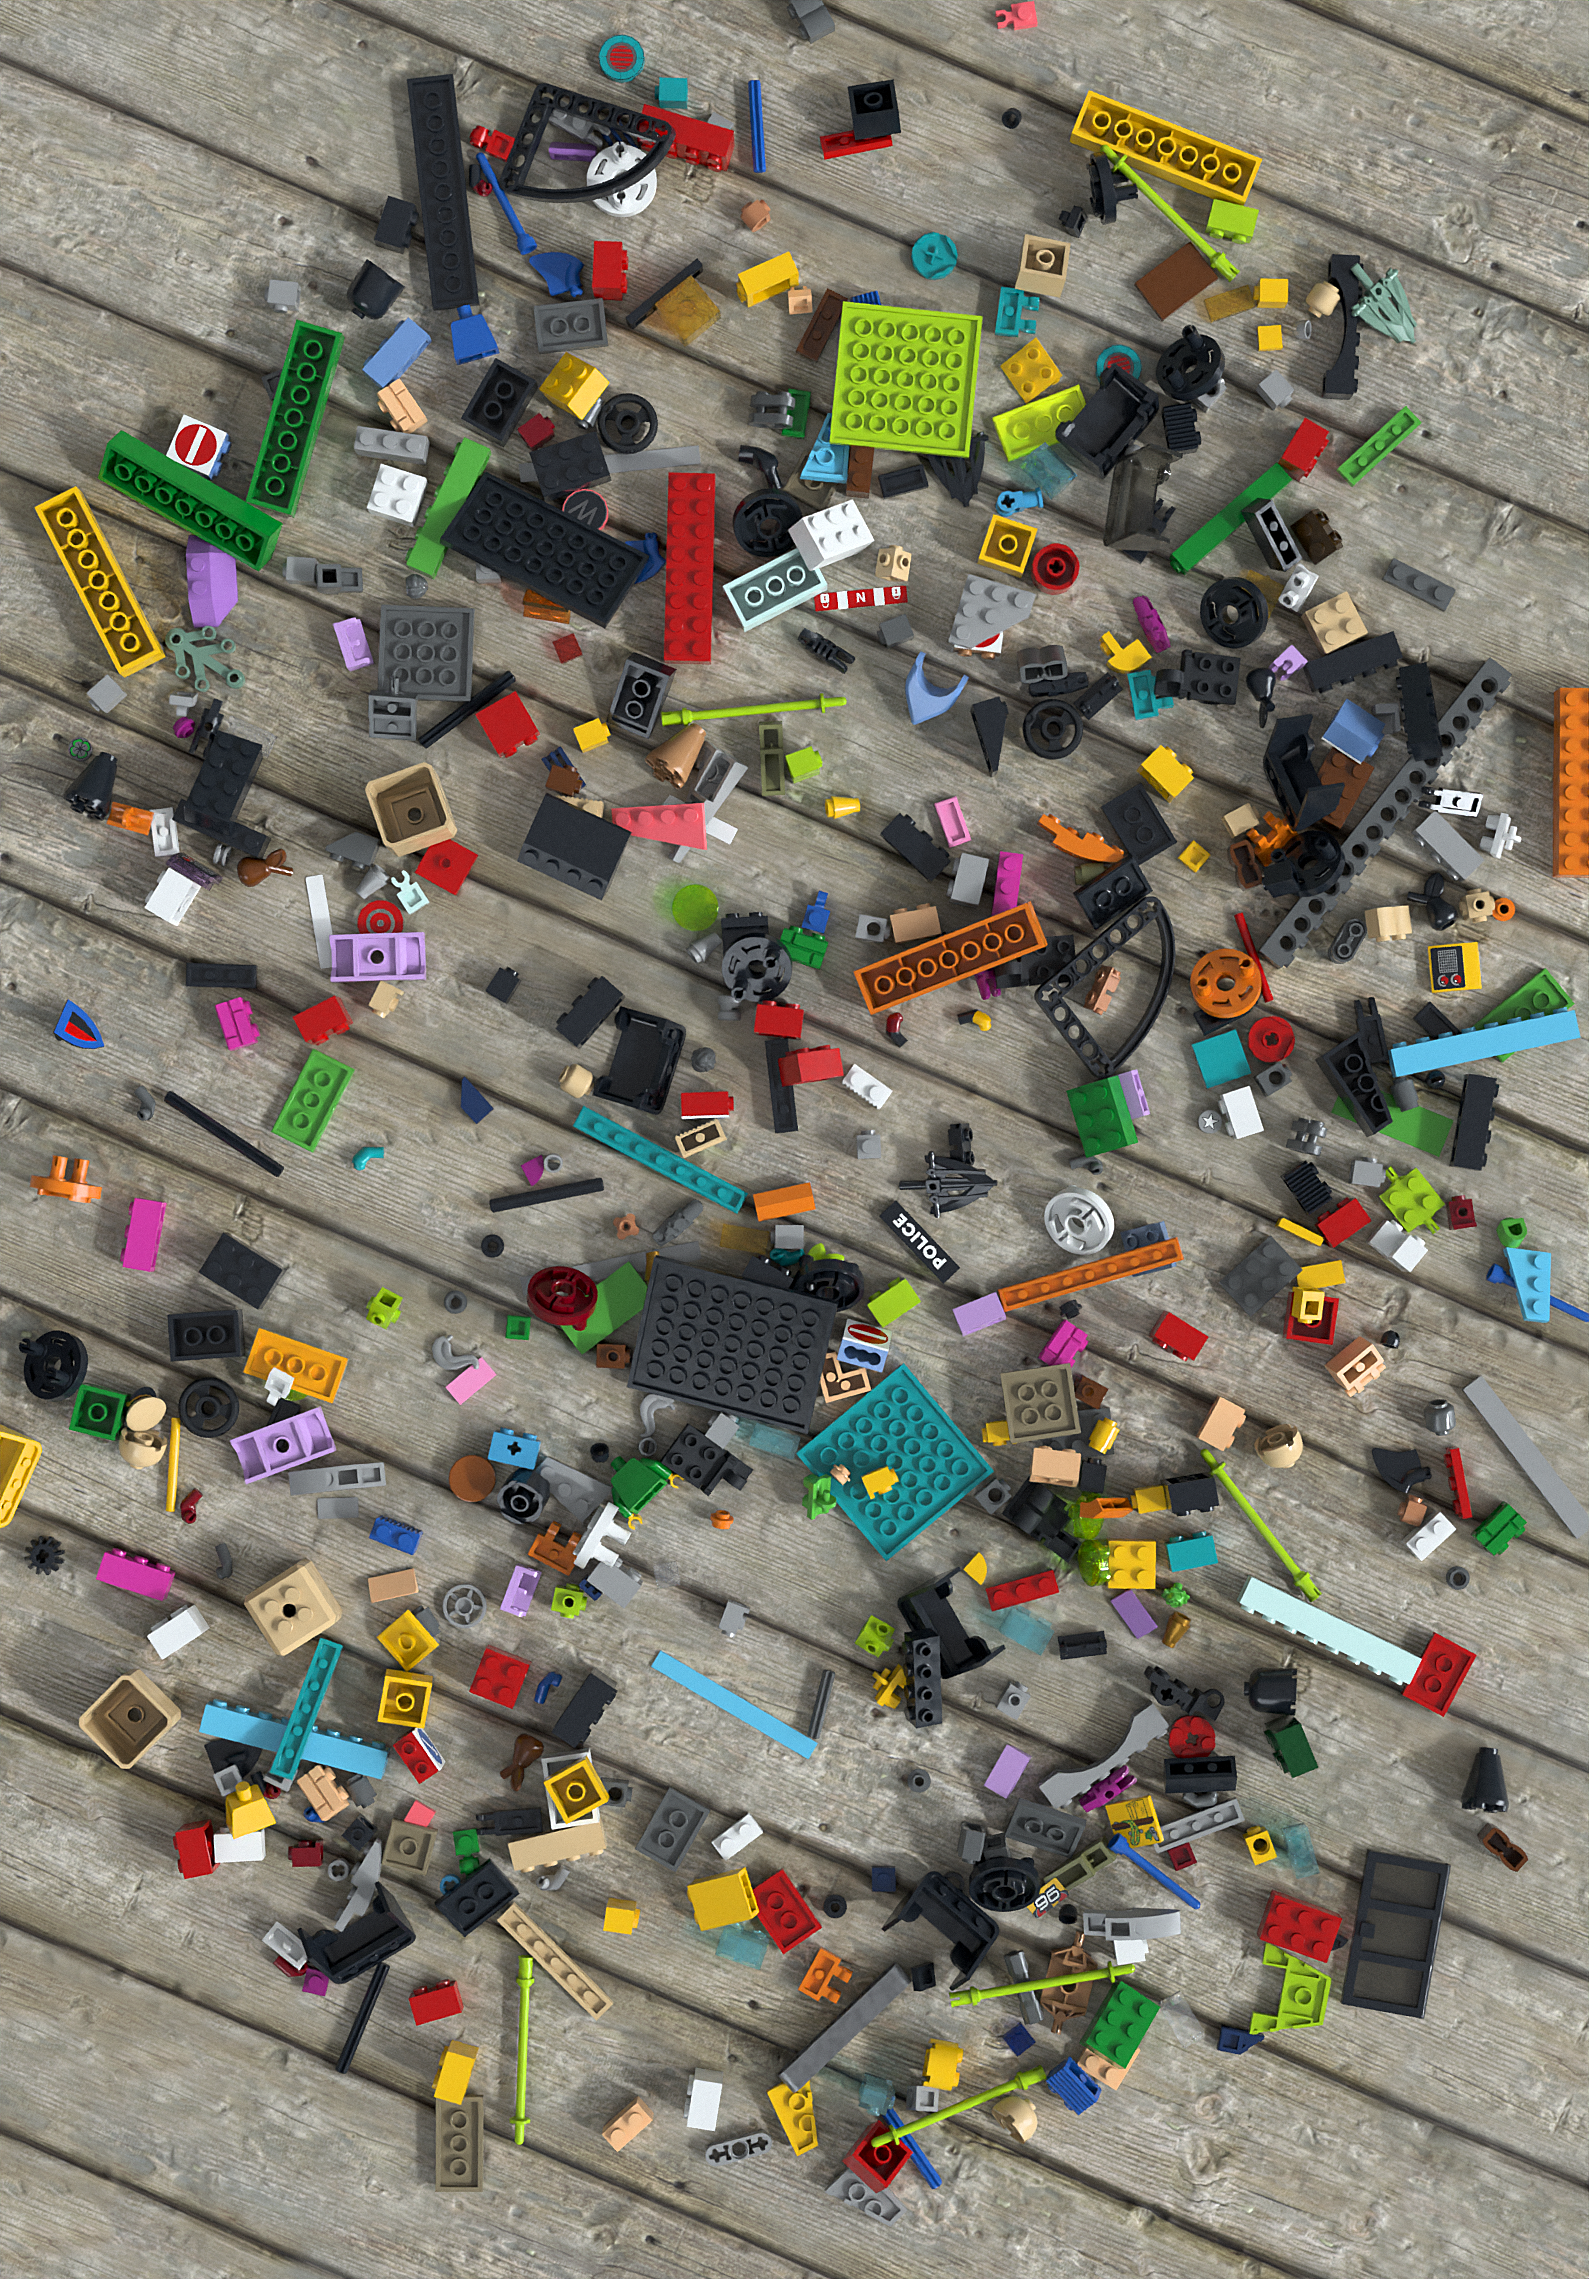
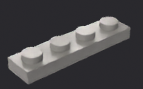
M1236 1797L1160 1825L1164 1841L1153 1844L1156 1853L1245 1821Z

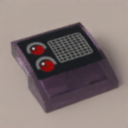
M177 853L166 863L169 867L209 891L214 883L219 885L223 879L221 875L185 853Z

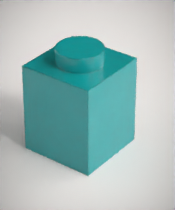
M659 77V85H655V100H659V107L687 109L688 79Z

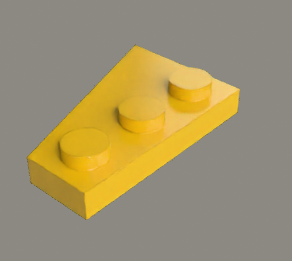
M810 2080L795 2093L783 2082L766 2090L796 2156L818 2146Z

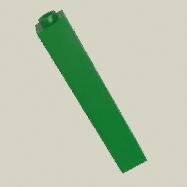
M1276 462L1171 554L1169 559L1171 560L1170 565L1177 573L1182 572L1185 576L1246 522L1240 512L1243 508L1257 498L1272 500L1290 484L1292 478Z

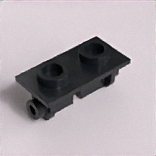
M1107 672L1073 704L1090 720L1118 695L1123 688L1118 684L1120 683L1119 680Z
M969 1123L950 1124V1129H948L949 1146L957 1145L958 1149L949 1150L950 1158L972 1166L975 1162L973 1151H971L973 1132Z
M1104 1631L1058 1636L1061 1660L1107 1654V1641Z

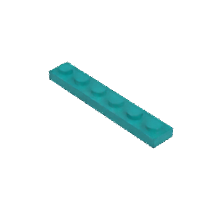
M320 1638L271 1767V1774L293 1781L343 1645Z

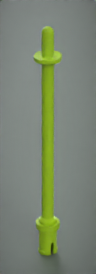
M1108 145L1100 147V151H1104L1108 160L1114 165L1111 171L1114 172L1118 169L1132 183H1136L1137 188L1210 259V266L1213 269L1216 268L1228 282H1231L1240 270L1225 258L1226 254L1224 252H1216L1124 162L1127 158L1126 154L1120 158Z
M820 693V699L702 711H690L689 709L687 710V707H684L678 711H662L661 716L663 727L679 724L688 726L689 723L696 720L821 708V712L825 713L826 707L844 706L847 700L845 697L824 698V694Z
M1202 1449L1200 1455L1211 1468L1208 1473L1218 1477L1294 1576L1293 1584L1302 1590L1309 1602L1319 1598L1322 1593L1309 1578L1311 1575L1299 1569L1223 1470L1226 1463L1224 1461L1218 1463L1209 1450Z
M532 1955L518 1956L519 1969L518 1976L516 1977V1983L520 1986L516 2115L511 2117L509 2122L515 2124V2143L517 2145L523 2144L524 2125L531 2121L529 2117L525 2116L529 1988L535 1979L532 1976Z
M1108 1961L1107 1968L982 1990L971 1986L968 1990L949 1992L950 1999L960 1998L959 2000L950 2001L952 2008L967 2004L975 2006L978 2005L977 2003L981 1999L1109 1977L1111 1983H1114V1976L1133 1973L1135 1966L1133 1964L1112 1966L1111 1961Z
M1038 2065L1023 2073L1019 2071L1013 2080L941 2109L938 2112H934L896 2129L891 2124L888 2126L889 2132L873 2138L871 2145L879 2147L891 2141H894L895 2145H899L900 2137L1016 2088L1023 2091L1027 2090L1028 2086L1046 2080L1045 2071L1042 2065Z

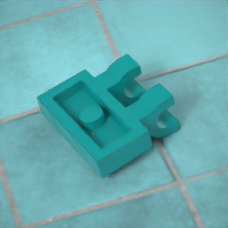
M1001 287L995 335L1018 338L1019 331L1035 334L1036 320L1021 319L1022 308L1038 312L1040 297L1024 296V290Z
M1151 670L1127 674L1135 721L1159 717L1158 709L1173 708L1172 697L1156 699L1154 695L1156 676L1151 675Z

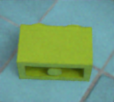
M1214 199L1210 208L1205 233H1209L1211 237L1216 239L1230 238L1237 244L1250 243L1259 210Z
M812 746L785 756V762L793 784L820 774V767L823 764L818 750L813 751Z
M897 1277L887 1284L888 1290L883 1293L879 1290L868 1297L870 1302L866 1305L882 1328L921 1302L906 1278L900 1280Z

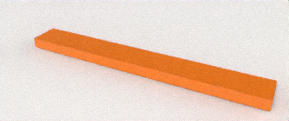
M1174 1237L998 1289V1294L1003 1310L1007 1312L1184 1260L1178 1237Z

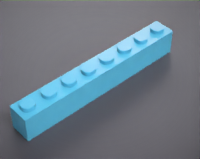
M1567 1007L1553 1010V1015L1544 1016V1012L1530 1015V1020L1522 1021L1521 1017L1508 1019V1024L1499 1026L1498 1022L1485 1024V1029L1476 1031L1475 1027L1461 1030L1462 1034L1453 1036L1452 1032L1439 1034V1039L1430 1041L1429 1037L1415 1039L1416 1044L1407 1046L1406 1042L1392 1044L1393 1049L1388 1050L1392 1077L1395 1078L1581 1038L1575 1010L1567 1011Z
M214 1699L213 1702L209 1701L205 1706L199 1732L277 1752L290 1718L282 1717L280 1720L273 1718V1714L269 1712L259 1711L257 1714L250 1712L249 1707L236 1705V1708L227 1706L226 1701ZM314 1724L301 1759L382 1779L391 1748L386 1747L385 1743L380 1741L365 1742L363 1737L357 1735L342 1736L340 1731L334 1729H327V1731L319 1730L318 1726Z

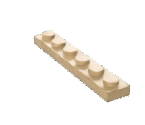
M515 1902L497 1919L596 2021L613 2005V2001Z

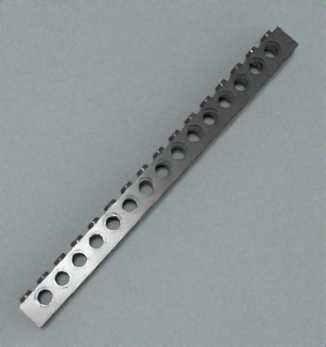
M1491 657L1483 663L1438 721L1440 736L1448 740V747H1442L1443 756L1433 758V766L1426 765L1424 760L1415 762L1413 754L1410 756L1341 844L1345 854V865L1348 868L1347 876L1339 877L1333 885L1334 892L1332 894L1323 892L1311 897H1300L1259 948L1257 953L1278 970L1283 966L1287 968L1295 959V956L1292 954L1297 948L1302 949L1310 939L1307 935L1312 929L1316 931L1324 922L1321 918L1326 911L1330 913L1336 907L1338 901L1335 899L1340 893L1345 894L1353 885L1350 880L1355 874L1360 876L1367 867L1365 861L1369 856L1374 858L1382 848L1379 843L1383 838L1388 840L1394 833L1396 828L1393 826L1399 819L1402 822L1409 814L1408 806L1412 801L1417 803L1424 793L1421 792L1422 787L1427 783L1431 785L1439 775L1436 771L1441 764L1445 767L1453 757L1451 754L1452 750L1463 745L1468 738L1465 736L1470 728L1474 730L1482 720L1479 717L1484 710L1488 712L1496 703V700L1493 699L1498 692L1502 694L1511 682L1508 679L1512 674ZM1482 682H1487L1491 685L1490 693L1482 690ZM1468 700H1473L1477 704L1476 711L1468 709ZM1454 718L1462 721V729H1456L1453 726L1452 721ZM1410 773H1416L1419 776V784L1411 783L1409 779ZM1396 791H1401L1405 794L1406 799L1404 803H1400L1395 799ZM1386 809L1391 813L1390 821H1385L1381 818V810ZM1367 828L1376 830V839L1367 837ZM1353 846H1359L1362 849L1363 854L1361 858H1357L1352 854ZM1310 901H1316L1319 904L1320 909L1317 913L1310 911L1308 907ZM1296 919L1304 921L1305 929L1303 931H1298L1294 927ZM1282 937L1288 938L1291 942V946L1287 950L1280 946V939Z

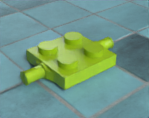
M1392 1166L1386 1169V1176L1392 1183L1387 1190L1379 1195V1198L1407 1233L1422 1224H1425L1432 1234L1436 1233L1440 1227L1432 1217L1436 1211L1445 1205L1443 1200L1416 1167L1400 1177L1393 1170Z

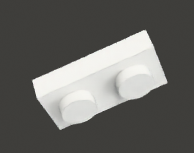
M174 808L149 810L154 813L151 828L155 857L179 855L176 822L172 820L175 813Z
M747 1813L713 1839L711 1843L723 1859L727 1861L761 1835L763 1830L750 1813Z
M276 1922L262 1939L267 1946L298 1970L308 1960L301 1940L279 1922Z

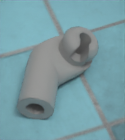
M561 1865L555 1875L538 1877L536 1885L542 1891L557 1890L571 1871Z

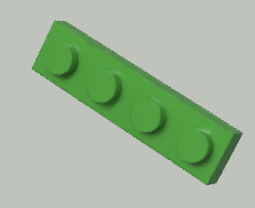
M1405 406L1336 471L1353 487L1422 422Z

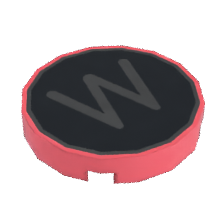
M582 489L575 491L567 497L563 504L562 511L599 530H602L608 521L609 511L606 501L593 490Z

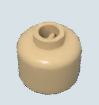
M1326 281L1316 283L1306 297V303L1310 306L1308 311L1319 318L1322 314L1330 316L1341 300L1338 294L1340 290Z
M578 1064L567 1065L558 1078L561 1090L574 1098H580L584 1094L589 1095L594 1087L592 1073Z

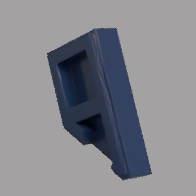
M464 1077L462 1079L461 1108L478 1124L494 1108L471 1082Z
M1221 2025L1216 2049L1241 2055L1259 2041L1264 2040L1265 2036L1261 2033L1249 2034L1247 2030Z

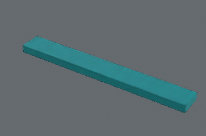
M585 1106L582 1107L573 1124V1127L736 1214H738L748 1195L743 1190Z

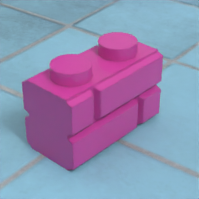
M239 997L214 1006L228 1050L234 1051L258 1043L257 1037L260 1036L257 1024H252L250 1015L253 1014L249 1001Z
M1063 1319L1038 1355V1358L1049 1366L1070 1363L1072 1368L1075 1363L1074 1355L1077 1351L1081 1353L1089 1342L1086 1340L1088 1334Z

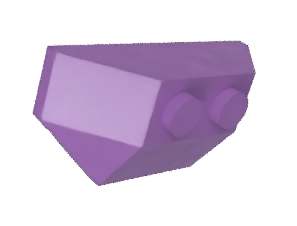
M189 535L186 549L188 600L195 629L204 628L205 626L219 627L222 620L238 602L236 558L196 535Z

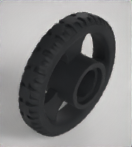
M623 393L612 397L603 405L598 416V431L601 439L610 449L618 453L634 454L643 451L652 443L657 433L658 419L653 406L645 398L636 394ZM632 402L640 405L641 409L638 413L628 409L619 412L616 405ZM626 419H631L634 421V425L627 429L622 427V422ZM607 420L616 422L617 430L622 436L618 443L609 436L606 430ZM640 423H650L649 431L645 438L635 444L632 437L639 432Z
M1047 699L1037 703L1029 710L1023 722L1025 743L1034 754L1041 758L1049 760L1064 758L1078 747L1082 739V719L1078 711L1071 704L1063 700ZM1046 708H1059L1063 710V715L1060 718L1051 716L1045 720L1040 718L1038 713ZM1049 724L1057 725L1059 733L1056 735L1049 734L1047 726ZM1073 724L1075 725L1074 738L1064 748L1059 740L1065 732V726ZM1031 729H1040L1042 738L1049 742L1047 750L1042 749L1035 743L1031 735Z
M204 1377L190 1383L182 1392L178 1403V1413L183 1425L194 1435L203 1438L218 1437L229 1431L238 1418L240 1408L239 1399L234 1389L227 1382L214 1377ZM210 1386L222 1389L227 1394L230 1403L222 1405L218 1397L210 1395ZM195 1392L200 1399L195 1405L196 1415L189 1417L187 1403L190 1395ZM206 1401H210L214 1405L212 1414L204 1411L203 1407ZM219 1415L227 1419L217 1429H203L205 1420L216 1418Z

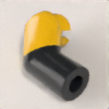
M978 1009L957 1014L960 1025L974 1022L979 1025L981 1031H987L991 1028V1018L989 1015Z

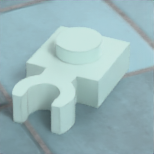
M403 870L402 874L405 879L402 883H398L394 877L391 880L396 887L401 888L402 891L397 896L407 912L412 914L428 904L429 900L417 882L410 885V876Z

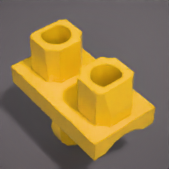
M897 1664L892 1673L888 1668H885L881 1674L875 1671L872 1675L877 1679L872 1687L877 1691L879 1690L874 1699L882 1707L885 1704L895 1709L901 1701V1697L893 1692L897 1685L903 1689L906 1685L903 1666Z

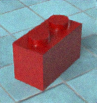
M1346 1197L1336 1204L1338 1208L1330 1213L1327 1210L1317 1217L1318 1222L1314 1226L1330 1248L1336 1247L1372 1221L1356 1198L1349 1200Z
M449 1979L441 1980L436 1983V1986L431 1988L420 1986L413 1989L414 1993H411L408 1998L416 2026L462 2013L464 2008L456 1980L451 1982Z

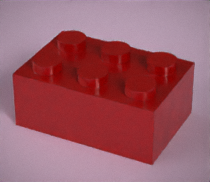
M1272 1889L1256 1934L1260 1940L1327 1963L1342 1918L1337 1912Z

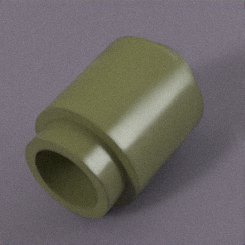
M1103 862L1083 863L1080 866H1074L1075 885H1081L1082 887L1107 870L1108 867H1104Z

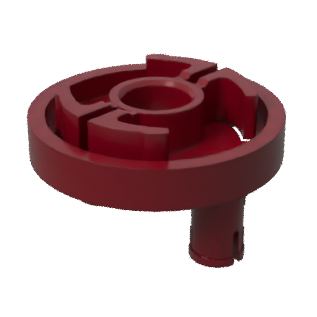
M553 1266L542 1269L533 1275L528 1284L526 1299L530 1310L540 1319L555 1325H572L573 1329L583 1331L587 1327V1319L596 1309L598 1290L593 1280L585 1273L571 1267ZM557 1292L567 1293L568 1296H560Z

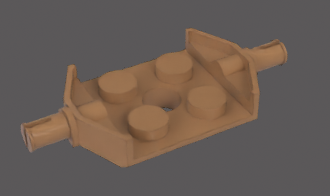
M1076 1931L1074 1942L1071 1946L1051 1950V1959L1046 1978L1097 1969V1962L1083 1950L1084 1932H1081L1080 1935V1931ZM1094 1980L1078 1982L1072 1990H1065L1062 1985L1043 1989L1039 2002L1054 2016L1052 2033L1060 2035L1063 2022L1067 2019L1086 2014Z

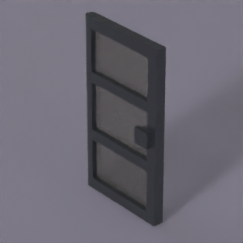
M1367 1849L1341 2004L1419 2019L1425 2018L1451 1869L1450 1864Z

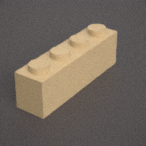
M600 1817L598 1823L549 1829L509 1840L508 1846L514 1871L521 1870V1873L534 1870V1866L543 1864L544 1867H550L558 1864V1860L566 1859L569 1862L580 1859L582 1854L589 1853L590 1856L601 1854L603 1849L607 1847V1841Z

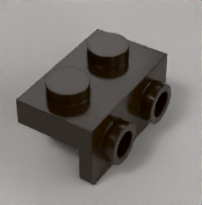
M1319 508L1310 511L1290 526L1314 565L1319 564L1328 556L1343 548L1340 534L1331 528L1327 514L1322 510L1320 511Z

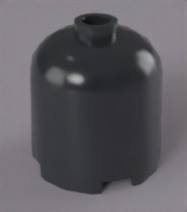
M366 259L350 284L346 297L350 305L354 307L351 312L362 320L365 316L377 320L387 313L405 286Z
M1262 1667L1255 1669L1250 1674L1249 1682H1244V1696H1248L1250 1706L1258 1712L1295 1716L1296 1709L1291 1708V1705L1296 1704L1297 1678H1292V1675H1297V1668Z

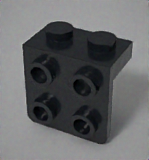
M751 912L749 917H740L739 913L725 914L726 918H721L723 957L728 946L742 935L748 933H765L769 935L768 916H763V912ZM753 960L749 963V966L763 965V962Z

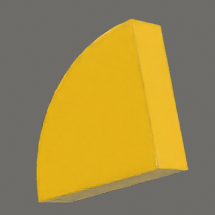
M978 1552L963 1570L980 1585L985 1580L987 1566L984 1557Z

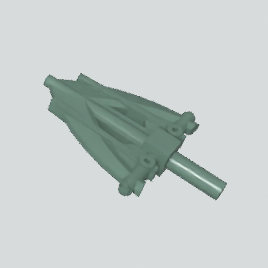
M1358 263L1354 264L1350 269L1366 288V291L1363 293L1365 296L1360 298V304L1351 307L1353 310L1352 316H1359L1374 329L1392 337L1397 344L1402 340L1413 344L1416 341L1414 338V327L1417 326V323L1412 317L1407 296L1397 277L1399 271L1389 268L1385 278H1380L1377 283H1373ZM1388 297H1390L1392 301L1395 303V305L1397 306V310L1391 303V301L1388 299ZM1378 309L1383 313V315H1384L1388 320H1385V319L1381 316V314L1378 312Z

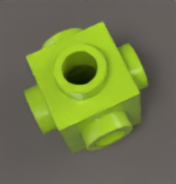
M382 1287L377 1296H372L366 1306V1309L369 1310L366 1319L387 1330L391 1322L394 1324L397 1322L402 1312L398 1309L403 1298Z
M566 1583V1586L557 1585L551 1611L560 1612V1616L573 1619L574 1615L579 1616L581 1610L585 1611L588 1597L584 1596V1591L577 1584ZM567 1598L573 1599L574 1603H568Z
M871 1615L863 1625L855 1644L879 1658L884 1650L888 1652L894 1642V1639L891 1637L895 1629Z

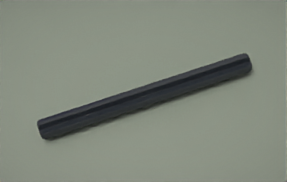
M169 1091L166 1094L164 1102L275 1177H279L282 1174L284 1166L173 1091Z

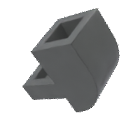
M317 564V592L338 595V593H362V568H341V564Z

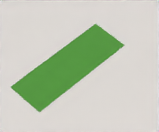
M1381 1091L1393 1122L1380 1130L1379 1133L1439 1157L1454 1120L1420 1106L1401 1112L1400 1108L1396 1107L1393 1095ZM1338 1095L1331 1113L1357 1123Z

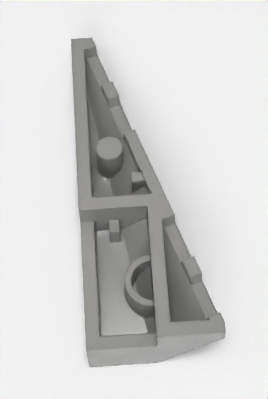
M707 741L703 744L705 753L702 762L698 761L696 768L699 769L695 783H691L685 804L704 803L705 826L748 769V766L736 757ZM676 844L673 854H669V858L680 863L691 847Z

